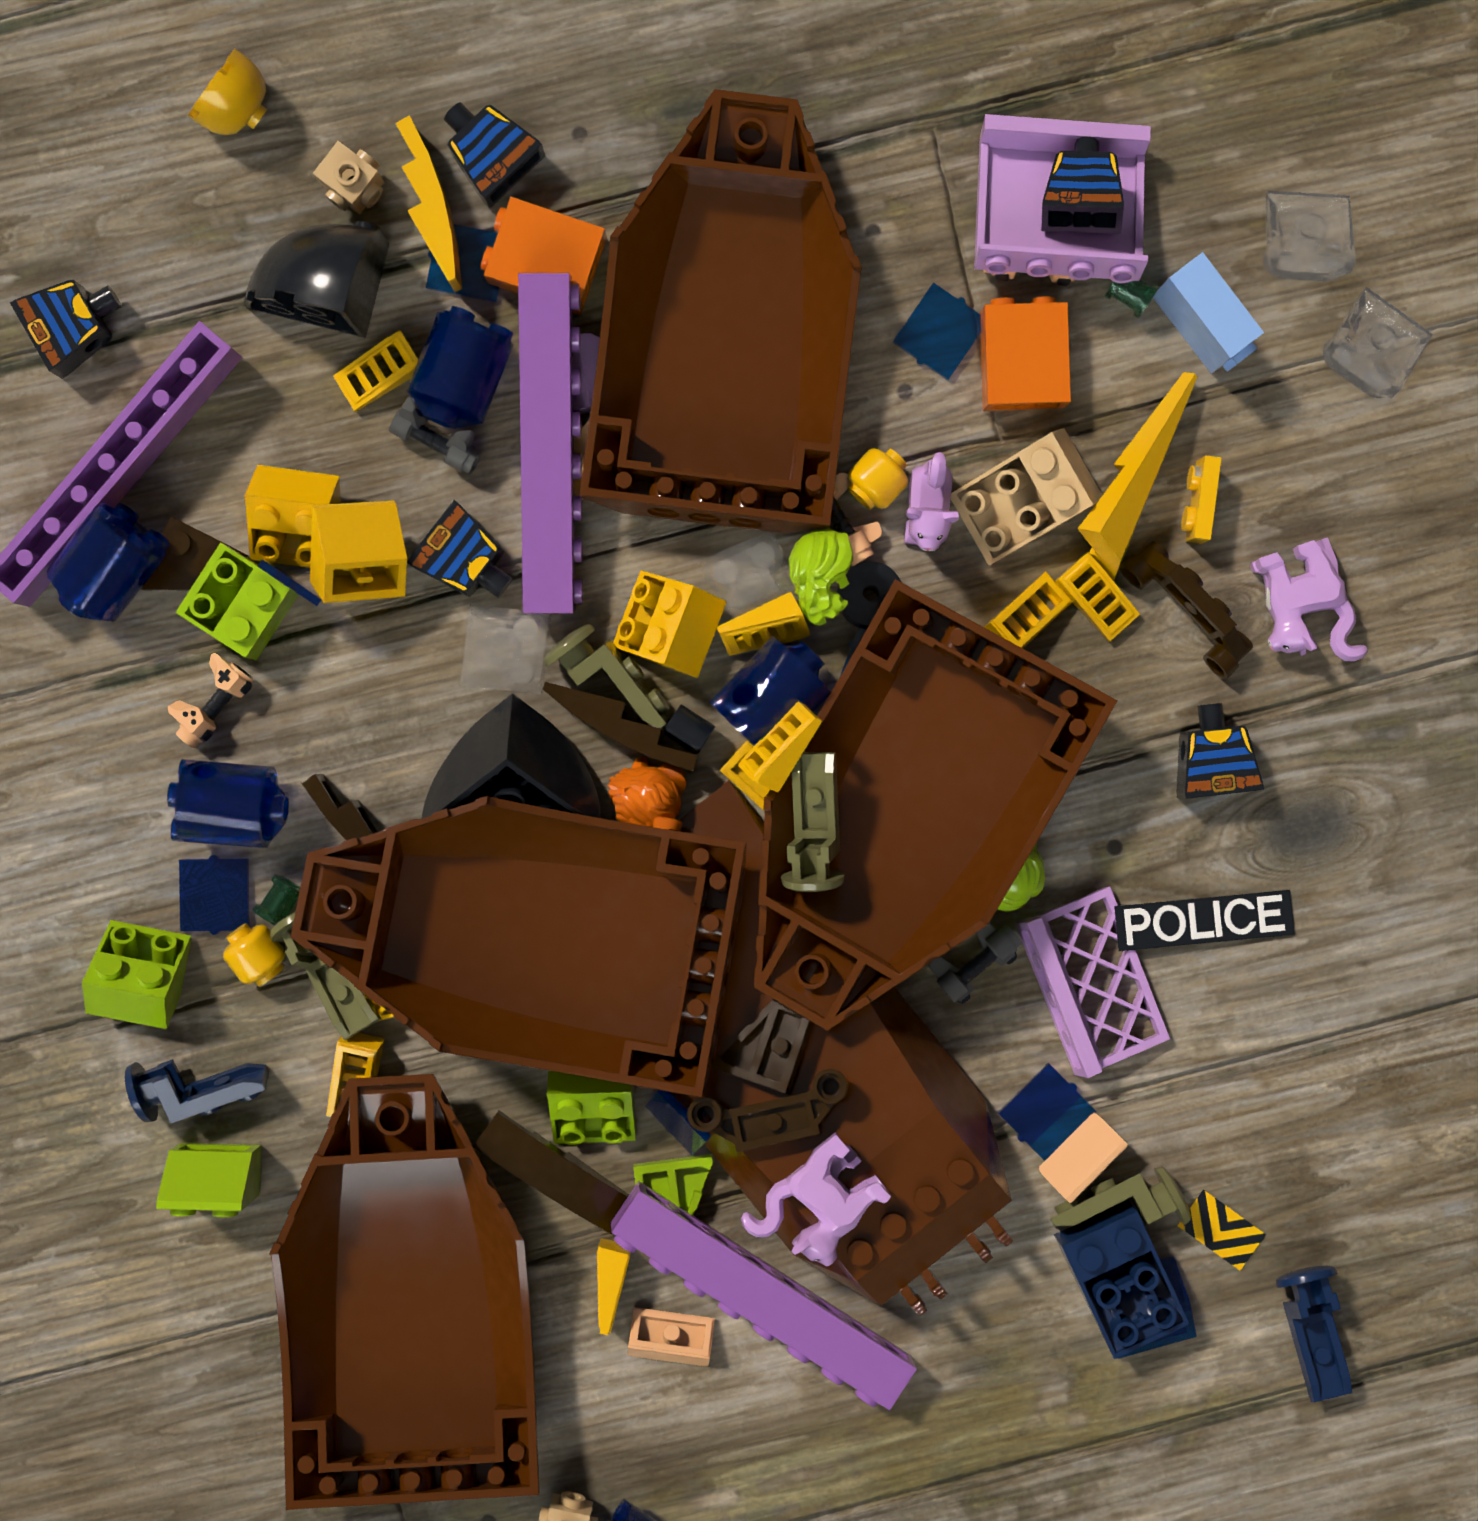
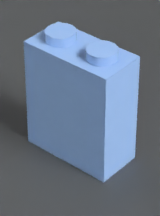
M1203 252L1170 276L1152 296L1211 374L1221 366L1228 372L1258 349L1253 341L1264 333Z

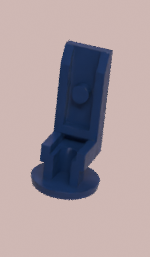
M172 1059L146 1071L141 1064L134 1062L126 1068L124 1078L130 1104L136 1115L143 1122L156 1121L158 1117V1104H162L170 1123H174L199 1113L201 1115L212 1114L221 1109L223 1105L236 1100L244 1102L256 1098L266 1089L269 1070L265 1064L246 1063L185 1085Z
M1330 1265L1298 1269L1276 1279L1277 1288L1291 1286L1295 1300L1283 1302L1310 1402L1312 1403L1352 1393L1349 1370L1332 1311L1340 1310L1341 1307L1337 1293H1332L1328 1277L1337 1275L1338 1272L1334 1266Z

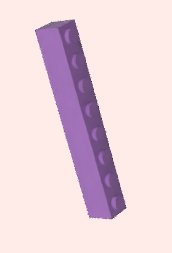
M518 273L523 613H574L576 611V604H583V579H575V562H582L583 560L582 537H575V521H582V498L575 496L574 479L582 478L581 454H574V437H581L582 429L581 412H574V395H581L580 369H573V352H580L581 349L580 327H573V310H580V285L572 284V276L569 273Z
M198 321L0 553V592L14 604L31 607L243 357L201 321Z
M640 1181L637 1182L611 1222V1233L616 1235L614 1241L622 1248L631 1253H635L638 1249L650 1257L649 1263L655 1269L665 1275H669L671 1271L685 1280L683 1284L691 1292L700 1297H704L705 1294L710 1295L719 1301L718 1307L724 1313L734 1319H739L740 1316L746 1318L754 1324L752 1328L760 1336L769 1341H773L774 1338L788 1345L787 1351L793 1357L803 1363H807L810 1359L822 1367L821 1372L825 1377L837 1385H842L843 1382H846L856 1389L855 1394L872 1407H876L879 1403L890 1410L917 1370L911 1355L698 1218L690 1215L687 1211Z

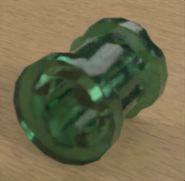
M1142 280L1128 283L1112 282L1104 297L1107 299L1115 298L1132 309L1133 316L1139 318L1151 302L1159 286L1156 284L1149 286Z
M274 874L271 878L273 885L261 904H255L253 907V911L258 916L273 925H276L288 916L298 900L300 892L299 885L278 874Z

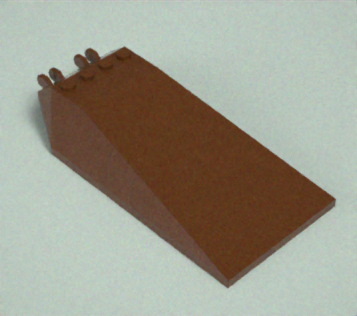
M729 780L679 819V821L683 822L681 832L747 843L744 892L715 1058L718 1055L722 1056L738 1039L736 1036L747 1025L754 1023L758 1019L759 1013L773 999L754 988V974L757 964L756 937L758 935L760 905H758L759 881L762 870L761 843L763 840L764 823ZM893 987L828 1031L813 1023L790 1094L711 1068L703 1097L717 1100L726 1109H734L810 1092L813 1089V1081L816 1075L821 1071L834 1069L841 1072L848 1081V1093L841 1102L836 1103L820 1124L821 1134L742 1152H736L734 1143L711 1131L703 1132L707 1134L706 1136L702 1135V1132L699 1131L698 1133L700 1134L698 1135L702 1136L700 1138L704 1139L703 1143L765 1219L767 1216L766 1195L773 1185L786 1179L800 1166L806 1164L814 1149L836 1132L846 1145L849 1144L861 1158V1162L854 1169L844 1168L840 1172L838 1179L850 1190L863 1180L876 1175L889 1190L891 1198L886 1203L873 1201L862 1215L857 1226L839 1239L836 1248L837 1259L833 1264L824 1266L817 1261H810L801 1252L794 1256L880 1306L900 1291L915 1312L921 1316L927 1311L925 1302L908 1284L921 1275L933 1295L939 1299L944 1298L948 1293L929 1267L965 1238L984 1263L991 1260L993 1257L990 1249L974 1233L985 1222L992 1229L993 1235L1001 1244H1004L1006 1247L1013 1242L1012 1238L994 1215L1010 1203L1012 1199L986 1100L899 991ZM836 1079L828 1080L825 1085L826 1092L829 1095H834L839 1090V1083ZM662 1091L664 1094L671 1096L669 1097L671 1099L670 1102L681 1108V1111L684 1110L688 1112L690 1104L697 1098H700L692 1095ZM709 1106L702 1112L705 1122L709 1123L714 1117V1111ZM794 1196L783 1200L784 1219L778 1231L775 1232L790 1251L794 1247L792 1244L793 1239L800 1234L801 1230L819 1221L816 1215Z

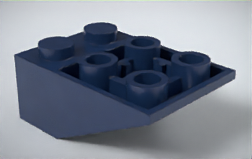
M1128 1200L1094 1215L1073 1227L1054 1234L1069 1269L1114 1359L1190 1324L1140 1215Z

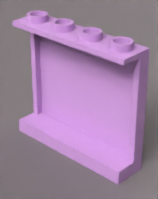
M985 114L979 140L974 269L986 270L991 274L1020 272L1027 273L1033 277L1062 275L1069 276L1075 280L1103 278L1111 279L1116 283L1140 281L1148 262V255H1143L1145 153L1150 143L1151 126ZM1081 137H1093L1100 143L1099 152H1113L1117 155L1124 199L1121 234L1041 231L1042 202L1055 156L1060 151H1074L1075 142Z

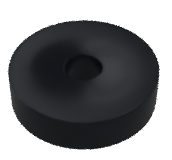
M874 561L861 562L851 567L846 574L849 585L842 589L838 586L837 593L840 594L842 599L848 601V606L840 611L851 624L867 629L894 580L896 579L901 582L898 575L890 567ZM867 589L875 591L877 600H866L863 596V591Z

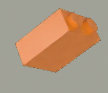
M510 196L507 208L500 207L496 216L494 231H497L498 234L494 246H487L481 262V270L485 271L484 277L488 285L518 294V273H569L572 276V284L580 285V310H573V313L581 316L607 241L605 228Z
M1042 296L1031 299V303L1015 304L1014 298L1004 297L992 299L990 304L984 305L980 312L983 411L1064 409L1071 402L1068 302H1056L1055 297Z

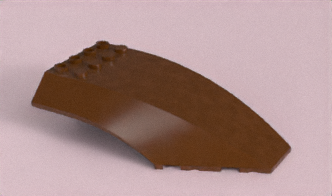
M714 89L704 103V108L698 117H695L686 128V134L672 153L669 152L652 176V182L637 197L630 213L620 227L617 226L611 234L599 349L579 497L622 514L785 534L830 528L862 266L858 256H855L847 235L844 219L839 214L836 206V198L827 175L822 170L814 149L815 144L811 133L807 130L804 123V115L798 99Z
M895 579L836 685L818 713L817 717L822 722L804 752H836L840 852L829 863V868L840 870L845 874L844 882L841 886L820 892H799L783 886L781 876L786 872L792 871V863H788L787 845L795 839L792 772L779 792L770 789L766 797H764L763 810H765L764 833L761 843L762 870L759 881L758 905H760L758 935L756 937L757 964L754 974V988L828 1031L987 926L1043 833L1118 700Z
M485 796L466 805L450 810L444 809L433 813L431 816L409 820L368 836L352 838L330 848L324 847L308 852L291 938L305 949L319 957V960L336 970L354 984V987L376 1004L384 1007L398 1021L419 1034L439 1052L703 1097L715 1058L744 892L747 843L607 820Z
M434 1074L350 1078L341 1094L338 1107L327 1125L328 1129L319 1149L314 1154L302 1180L299 1193L287 1213L288 1217L280 1235L269 1253L271 1255L281 1350L286 1510L539 1495L535 1371L524 1239Z

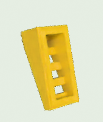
M399 330L333 375L353 410L357 412L420 374L425 368L404 334ZM395 350L399 351L406 363L401 368L398 367L391 355ZM382 358H384L392 371V374L387 378L377 363ZM369 366L379 381L374 387L363 372ZM354 375L357 376L366 391L360 397L349 380Z
M1089 552L1081 556L1055 580L1058 586L1073 601V604L1108 642L1140 615ZM1087 570L1091 577L1077 589L1073 582ZM1098 582L1102 589L1087 601L1083 595ZM1109 594L1113 601L1098 614L1094 607ZM1120 606L1124 613L1108 626L1104 620Z
M1045 571L986 624L984 628L1024 648L1073 601ZM1038 589L1055 606L1053 609L1050 610L1035 593ZM1026 600L1042 616L1040 620L1024 604ZM1013 612L1030 628L1027 632L1011 615Z
M788 592L716 627L729 656L800 640L811 635L804 615L792 592Z
M797 701L750 749L738 766L752 781L775 792H779L819 728L822 720L805 704Z
M358 1033L348 1040H344L342 1037L339 1038L336 1046L326 1116L331 1117L338 1107L340 1096L345 1088L343 1081L347 1082L350 1078L377 1077L384 1044L383 1038ZM348 1064L352 1066L366 1068L365 1072H361L352 1069H347L346 1066Z
M604 1238L600 1239L597 1249L598 1324L600 1334L608 1335L612 1330L631 1252L622 1248L615 1241Z

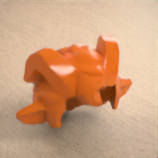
M643 756L636 758L630 769L623 768L619 773L615 774V777L609 778L610 782L607 786L610 790L608 794L615 805L616 819L618 821L681 832L683 822L676 820V816L680 814L679 811L682 807L681 793L686 787L685 772L681 768L666 762L658 768L649 767L647 758Z

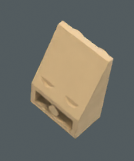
M1064 428L1049 433L951 493V501L989 566L1093 507L1102 497V493Z

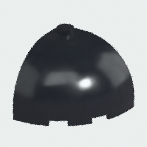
M356 221V225L322 224L299 229L277 241L260 259L251 275L244 305L247 309L366 338L390 243L380 231V227L363 221Z
M512 693L478 720L454 746L430 786L422 812V818L428 817L435 812L466 805L485 796L600 818V805L591 775L572 744L549 720Z

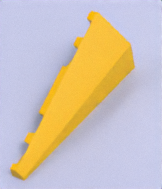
M1183 372L1114 463L1120 473L1077 528L1092 547L1089 553L1112 580H1115L1194 388L1198 377L1195 373Z

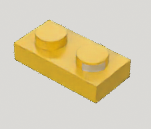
M1205 455L1196 461L1195 466H1190L1187 476V490H1192L1190 506L1184 508L1181 522L1182 531H1187L1186 542L1203 544L1211 540L1222 457Z

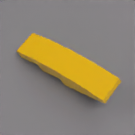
M409 115L395 123L415 158L402 166L404 173L421 200V203L409 209L408 213L456 293L462 289L459 247L450 206L436 166Z

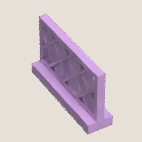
M1110 886L1101 888L1035 917H1028L1015 923L1073 1073L1085 1078L1099 1074L1107 1066L1170 1039L1136 951H1123L1118 966L1099 958L1107 937L1118 941L1114 906L1118 905ZM1100 899H1103L1108 911L1103 928L1084 920L1090 904ZM1080 908L1077 916L1069 913ZM1060 916L1074 921L1066 943L1054 938L1048 921ZM1082 925L1100 933L1092 955L1074 947ZM1112 925L1115 929L1116 934L1110 931ZM1057 946L1064 948L1062 955ZM1071 952L1089 959L1081 981L1070 977L1066 970V964ZM1097 963L1115 971L1107 993L1089 985ZM1127 963L1130 967L1131 972L1125 970ZM1122 975L1134 979L1138 991L1132 1004L1115 997ZM1072 984L1079 987L1077 993L1075 992ZM1086 990L1104 998L1096 1020L1084 1015L1081 1008ZM1112 1001L1130 1009L1122 1031L1104 1024ZM1142 1001L1145 1005L1146 1010L1140 1008ZM1138 1013L1150 1018L1156 1034L1142 1040L1129 1035ZM1087 1022L1094 1025L1092 1031H1090ZM1101 1029L1119 1036L1114 1052L1103 1057L1100 1056L1096 1046ZM1127 1040L1134 1042L1133 1044L1125 1047Z

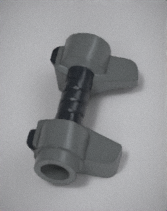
M407 397L394 416L389 432L404 441H407L409 438L415 439L431 449L433 448V450L446 456L445 463L460 472L464 471L471 474L482 455L473 446L474 433L471 430L452 433L449 439L443 437L425 426L428 418L414 405L412 398Z
M989 922L987 926L976 932L983 950L961 969L956 968L941 957L929 963L930 970L938 978L936 982L954 1003L963 1004L970 999V993L973 991L970 982L993 962L1003 966L1006 963L1009 965L1016 960V951L1022 944V941L1007 924L1003 928L996 930Z

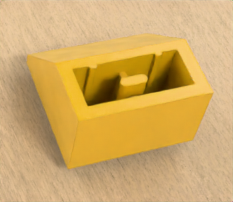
M257 465L245 493L250 560L310 568L312 505L341 504L340 476Z
M394 500L312 505L310 583L323 603L405 597L407 555L397 505Z
M641 570L632 589L631 597L618 626L613 644L619 650L698 678L727 601L693 585Z

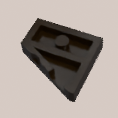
M170 516L135 587L144 591H189L221 541ZM225 544L226 546L230 547L231 549L235 550L236 552L240 553L241 555L247 558V554Z
M772 999L759 1013L758 1019L754 1023L747 1025L736 1036L738 1039L722 1056L718 1055L713 1060L712 1068L790 1094L813 1022Z

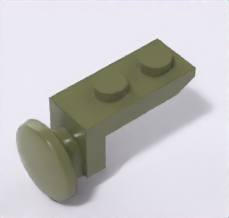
M591 624L584 625L568 634L544 657L543 661L546 666L559 660L577 686L603 668L642 720L658 728L667 723L670 717L666 713L669 705L656 689L650 692L641 680L644 677V673L631 656L625 659L610 639L595 650L586 641L585 638L596 630Z
M803 752L792 770L795 839L787 845L788 863H792V871L784 873L781 876V880L785 888L793 891H827L841 886L845 876L842 871L829 868V863L840 852L836 752Z
M295 912L283 918L271 929L270 937L272 942H285L288 948L285 950V953L291 965L305 968L332 1024L344 1040H348L381 1020L369 997L354 987V984L336 970L319 960V957L305 949L291 938Z
M1164 1167L1154 1168L1159 1183L1150 1188H1147L1140 1173L1117 1185L1114 1179L1111 1178L1091 1188L1094 1197L1082 1203H1079L1076 1198L1071 1203L1065 1201L1055 1206L1054 1209L1058 1215L1050 1220L1054 1227H1073L1130 1197L1145 1225L1174 1211L1181 1222L1186 1225L1190 1222L1191 1215L1186 1200L1173 1177Z

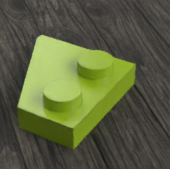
M712 1154L633 1164L635 1185L640 1181L687 1211L690 1215H694L707 1175L713 1164Z

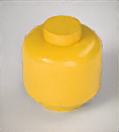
M871 448L848 472L850 485L847 489L868 510H871L873 507L886 509L907 487L909 480L903 470L908 465L891 448L886 453L882 450Z
M245 923L226 937L230 944L225 948L223 958L243 984L256 983L257 986H261L273 979L285 967L282 963L286 956L285 949L281 943L272 942L270 937L271 930L266 925L261 924L250 928Z

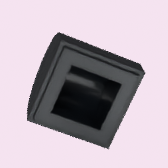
M681 704L666 725L664 733L665 736L696 755V753L699 754L716 726Z

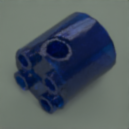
M452 306L450 311L437 312L430 335L422 349L407 387V393L426 419L450 429L484 423L514 346L511 342L514 334L512 331L493 323L488 328L474 322L475 315L457 306Z
M118 502L113 508L105 503H101L93 508L46 570L47 578L57 589L59 594L58 600L61 605L72 614L80 618L115 622L167 556L166 550L171 545L170 542L159 532L153 529L148 531L137 522L139 519L138 514L127 505Z
M772 636L709 703L754 746L774 728L798 701L805 704L813 712L830 695L831 691L819 679V670L825 663L802 641L798 645L785 646Z
M182 759L178 769V783L171 782L168 787L167 804L168 807L175 808V817L172 820L170 832L172 841L268 848L271 841L283 828L288 819L289 794L288 792H283L279 787L277 772L274 766Z

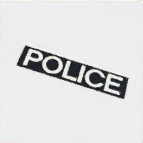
M1290 890L1114 906L1119 951L1295 935Z

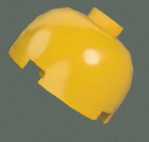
M236 48L230 53L223 67L217 71L187 115L200 126L216 134H236L246 124L254 129L267 111V108L261 105L266 93L265 79L259 68Z

